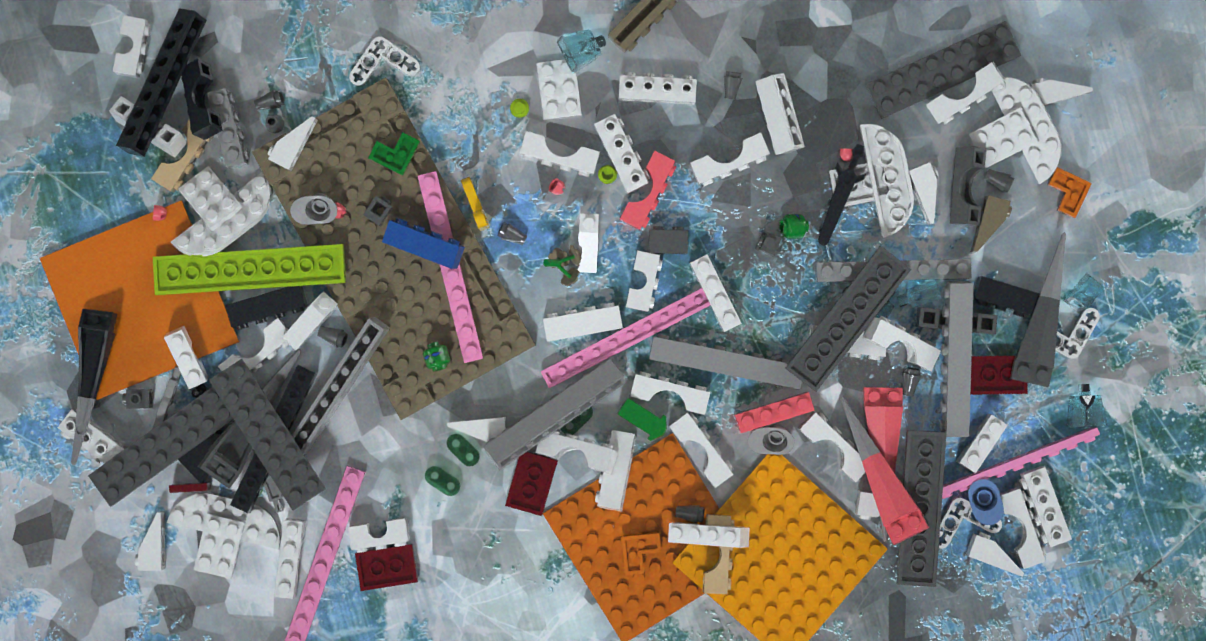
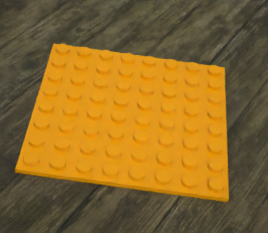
M767 454L714 514L731 516V520H734V526L750 527L749 547H733V550L729 551V559H732V570H728V578H731V590H728L727 594H707L760 641H809L888 549L783 455ZM688 544L672 563L702 589L703 572L710 570L717 563L719 547Z

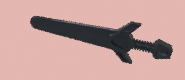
M857 144L851 151L853 157L852 161H850V166H848L849 168L843 171L838 162L835 166L839 179L818 238L821 246L829 243L854 184L865 179L867 173L856 176L854 170L858 160L864 155L863 145Z

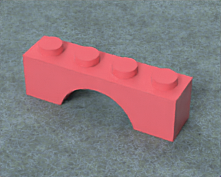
M654 151L646 167L647 172L652 178V190L644 200L628 202L620 217V221L638 230L642 227L646 228L650 220L647 217L650 210L654 211L659 203L656 200L658 194L664 193L668 185L665 181L668 176L672 177L676 169L674 160Z
M804 392L768 405L736 413L734 417L739 433H744L815 410L809 392Z

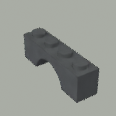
M956 147L950 224L980 226L981 206L973 200L971 186L977 173L985 169L986 149Z
M917 308L915 327L942 329V325H945V317H943L941 309ZM973 313L972 333L996 335L998 315Z

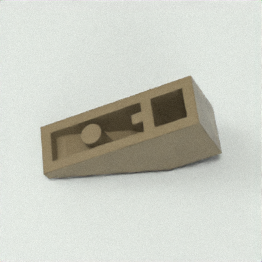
M990 195L985 196L981 209L980 226L976 228L970 252H978L1002 225L1006 217L1009 218L1012 211L1011 201Z

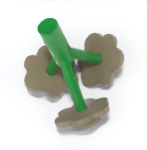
M570 245V256H567L568 253L566 251L555 248L548 255L549 259L543 261L545 267H557L564 273L561 284L567 287L578 280L580 273L575 267H572L569 271L564 269V266H567L570 260L577 267L581 263V253L573 245Z

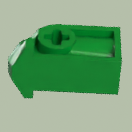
M626 398L617 412L619 416L649 434L647 439L650 441L662 437L667 430L665 415L659 418L629 398Z

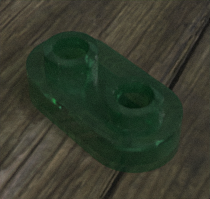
M592 407L587 409L585 416L579 415L570 421L573 423L572 429H567L566 425L561 427V431L564 434H575L592 417Z
M461 434L449 436L447 448L464 465H476L480 459L478 450ZM454 440H458L460 442V445L458 447L453 446ZM468 453L473 455L472 460H467L466 455Z
M432 466L425 472L427 483L445 495L454 496L459 492L461 487L459 480L442 468ZM433 472L438 473L439 476L437 479L432 478L431 475ZM450 482L455 485L452 490L447 486Z

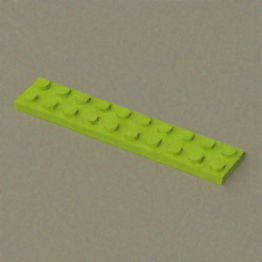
M344 244L218 252L204 257L202 255L190 256L187 254L153 257L155 295L346 283Z

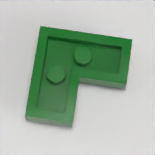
M402 132L394 149L376 141L368 159L404 176L420 141Z

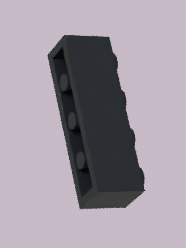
M979 276L973 293V299L977 300L976 303L979 305H995L994 309L1006 312V309L1014 311L1013 315L1024 317L1025 315L1032 316L1040 293Z
M302 286L285 287L225 305L231 328L237 327L238 330L248 328V324L255 322L256 325L267 322L266 318L274 316V319L285 317L286 312L292 311L293 314L304 311L303 307L308 306Z

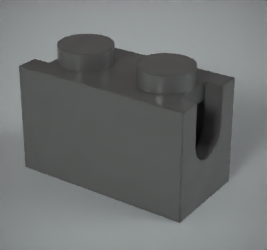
M653 226V230H649V253L688 254V230H684V227H672V230H665L663 226Z

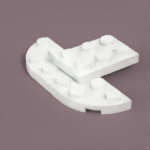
M1004 77L1006 80L1002 83L1004 87L995 93L992 91L1004 116L969 135L975 147L986 149V168L1022 150L1038 183L1041 184L1055 172L1062 153L1060 136L1038 93L1024 81L1012 77Z
M862 124L859 127L867 163L857 165L854 170L856 176L867 174L864 180L854 184L845 207L875 201L881 236L885 238L898 232L908 221L913 210L914 195L906 155L901 142L894 134L878 125ZM830 170L828 172L834 194L839 177L836 170Z
M209 166L187 181L178 190L201 219L172 240L171 243L184 254L190 256L202 255L204 257L218 253L256 225L269 209L272 191L264 173L261 172L233 195Z
M212 493L194 494L183 499L173 508L167 520L169 524L203 531L193 570L229 579L233 577L241 541L280 549L281 537L278 525L271 514L257 504L254 505L251 513H246L230 505L233 498Z

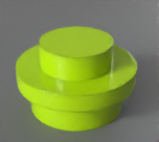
M515 99L510 105V111L513 116L523 118L529 112V105L524 99Z
M604 165L598 171V178L604 184L613 183L617 178V171L611 165Z

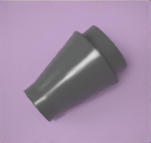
M726 71V76H724V98L736 100V95L743 79L741 78V73Z
M272 90L259 99L254 100V104L258 111L281 108L284 105V97L280 90Z
M273 114L266 118L265 126L269 132L279 133L284 128V120L280 115ZM271 120H275L274 125H271Z
M989 169L984 179L1002 192H1008L1015 178L1010 177V174Z
M503 222L497 236L501 237V240L523 245L527 238L526 234L522 233L511 223L507 224Z
M321 326L317 336L336 348H342L347 341L348 334L342 329Z
M905 367V371H903V395L914 396L922 376L920 369Z
M700 505L677 506L676 517L696 524L698 522L702 523L705 509L700 507Z

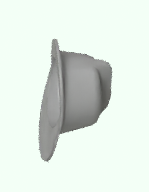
M318 193L313 196H304L296 199L291 205L290 213L292 218L300 224H325L335 219L337 216V206L327 195Z
M771 425L753 430L748 437V445L752 451L759 454L784 455L793 449L794 438L783 426Z

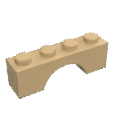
M190 120L182 129L188 142L185 155L175 163H161L151 178L173 193L176 190L178 191V188L183 185L185 175H189L193 170V163L196 158L199 159L205 150L203 147L206 142H210L214 137L203 140L192 135Z
M706 514L705 525L734 526V520H731L729 515ZM718 546L719 559L710 570L703 572V593L727 594V591L731 590V578H728V570H732V559H729V551H732L733 547Z

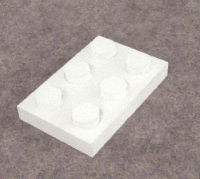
M574 58L567 59V62L566 59L536 63L544 121L582 116Z

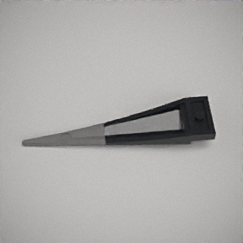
M82 309L78 325L79 376L76 425L71 458L72 465L77 463L115 337L113 331L117 314L113 312Z

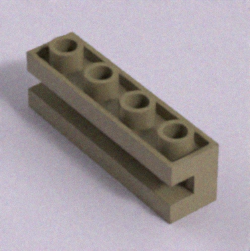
M641 0L608 34V38L624 53L627 50L632 51L638 44L636 41L639 37L642 36L644 38L651 31L649 27L654 22L658 24L664 17L663 13L666 9L671 10L677 4V1Z

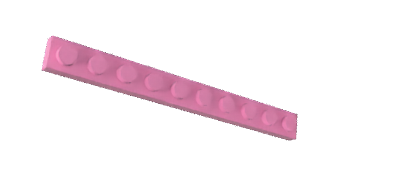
M437 172L419 175L418 180L431 231L440 233L443 239L449 240V238H453ZM460 263L457 269L440 265L464 363L483 359Z
M701 288L540 372L548 387L551 388L710 306V303Z
M1090 427L976 473L943 485L942 499L952 496L954 491L959 490L963 492L968 490L970 485L977 480H988V478L993 476L999 478L1006 475L1008 470L1013 469V471L1024 468L1023 464L1029 462L1031 464L1042 461L1041 457L1047 455L1049 457L1060 454L1059 450L1064 448L1067 450L1078 447L1077 443L1082 441L1085 443L1096 440L1095 436L1100 435L1097 427Z
M351 466L346 467L285 641H306L364 479L365 471Z

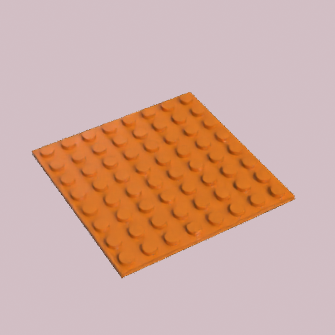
M182 200L164 207L167 210V216L162 221L153 220V212L39 258L78 355V325L82 309L107 311L117 314L113 331L115 337L97 393V400L170 371L175 366L178 367L164 336L166 333L185 326L197 359L239 342L235 329L231 328L226 307L219 291L155 295L153 257L186 255L176 249L171 243L172 240L192 226Z
M673 433L632 458L622 512L597 506L598 503L595 502L597 491L601 489L599 479L543 513L621 641L631 640L705 594L698 585L672 563L688 544L668 542L669 523H693L676 517L677 506L700 505V507H704V519L702 523L698 522L700 525L706 524V514L714 515L719 510V507ZM659 532L661 552L642 554L644 574L625 575L621 536Z

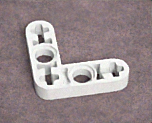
M376 37L350 72L349 79L355 86H363L382 59L411 77L416 76L420 72V64L416 59L385 38ZM383 41V45L385 48L383 50H378L377 54L380 56L377 58L373 53H370V51L372 49L375 52L377 49V46L375 44L377 42L381 43ZM395 51L401 54V59L398 62H393L390 58L391 54ZM368 56L373 57L375 60L374 65L371 67H367L364 64V60ZM405 57L408 58L406 62L410 65L415 63V71L411 70L408 72L409 68L404 64L402 67L399 66L404 62ZM361 65L365 70H368L369 72L366 74L364 71L361 75L363 80H358L357 82H355L356 78L354 77V75L360 74L362 69H360L359 67Z
M1094 308L1084 309L1068 337L1057 332L1060 342L1056 346L1055 351L1067 358L1078 357L1099 321V312ZM1093 312L1094 320H1089L1087 325H1090V328L1080 324L1081 321L1083 323L1087 321L1086 313ZM1078 328H1083L1086 332L1085 337L1082 339L1076 336ZM1064 340L1067 341L1065 343L1066 346L1072 347L1074 345L1075 353L1069 355L1068 349L1064 347L1062 351L1059 349L1064 344Z
M955 497L951 500L941 518L940 529L942 527L951 533L949 535L945 533L943 537L945 543H940L939 548H946L950 544L963 518L990 533L999 532L1002 528V522L1000 520L996 523L997 527H992L991 529H989L990 525H981L979 521H974L971 518L972 508L970 502L963 498ZM962 501L961 505L964 507L962 510L958 509L956 513L960 515L959 518L949 514L950 511L955 512L956 506L954 504ZM949 517L955 520V525L952 528L945 526V520Z

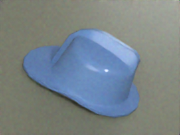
M980 479L975 481L968 491L972 512L976 520L981 524L994 525L1000 521L1004 513L999 490L990 480Z

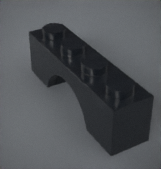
M197 58L186 65L181 80L184 86V96L187 103V113L189 115L192 135L206 140L223 130L220 114L205 106V94L209 85L213 82L211 65Z

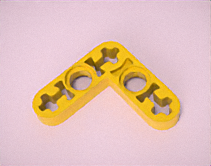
M470 177L462 179L461 183L479 230L489 229L490 226Z

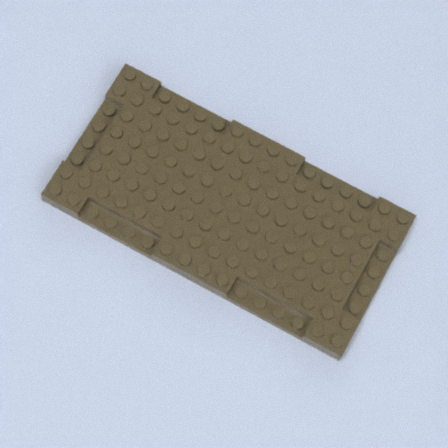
M386 77L316 117L318 121L292 171L268 159L270 147L287 135L286 133L252 151L304 246L344 244L346 283L325 285L334 301L338 304L337 306L355 337H357L367 320L372 317H376L390 327L369 362L400 420L407 418L536 346ZM402 132L420 141L404 176L368 159L376 141L394 149ZM435 171L438 175L453 239L460 241L459 245L465 247L460 260V267L483 359L464 363L440 264L382 242L389 220H396V218L408 221L407 225L412 227L414 225L424 227V231L431 234L418 176ZM318 193L327 195L334 203L338 202L346 208V214H344L343 218H335L330 223L300 224L292 218L290 213L291 205L296 199L304 196H313ZM383 195L392 202L390 206L393 209L380 227L363 214L375 196L381 198ZM378 207L377 213H383V207ZM438 342L439 345L447 347L451 361L447 364V368L433 372L432 369L426 367L423 351L428 349V344Z

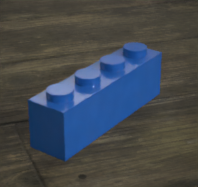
M400 218L389 220L382 240L383 243L451 269L458 268L465 248L459 245L460 241L449 238V240L443 239L442 234L431 231L430 234L425 232V228L419 225L409 226L407 225L408 221Z

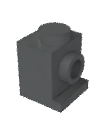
M383 195L381 198L375 196L363 215L381 227L393 209L390 206L392 202ZM383 207V213L378 214L377 208Z
M762 232L755 250L773 257L782 238L769 232Z
M127 389L126 393L122 395L123 405H126V409L153 408L152 389ZM135 395L139 398L137 403L133 401Z

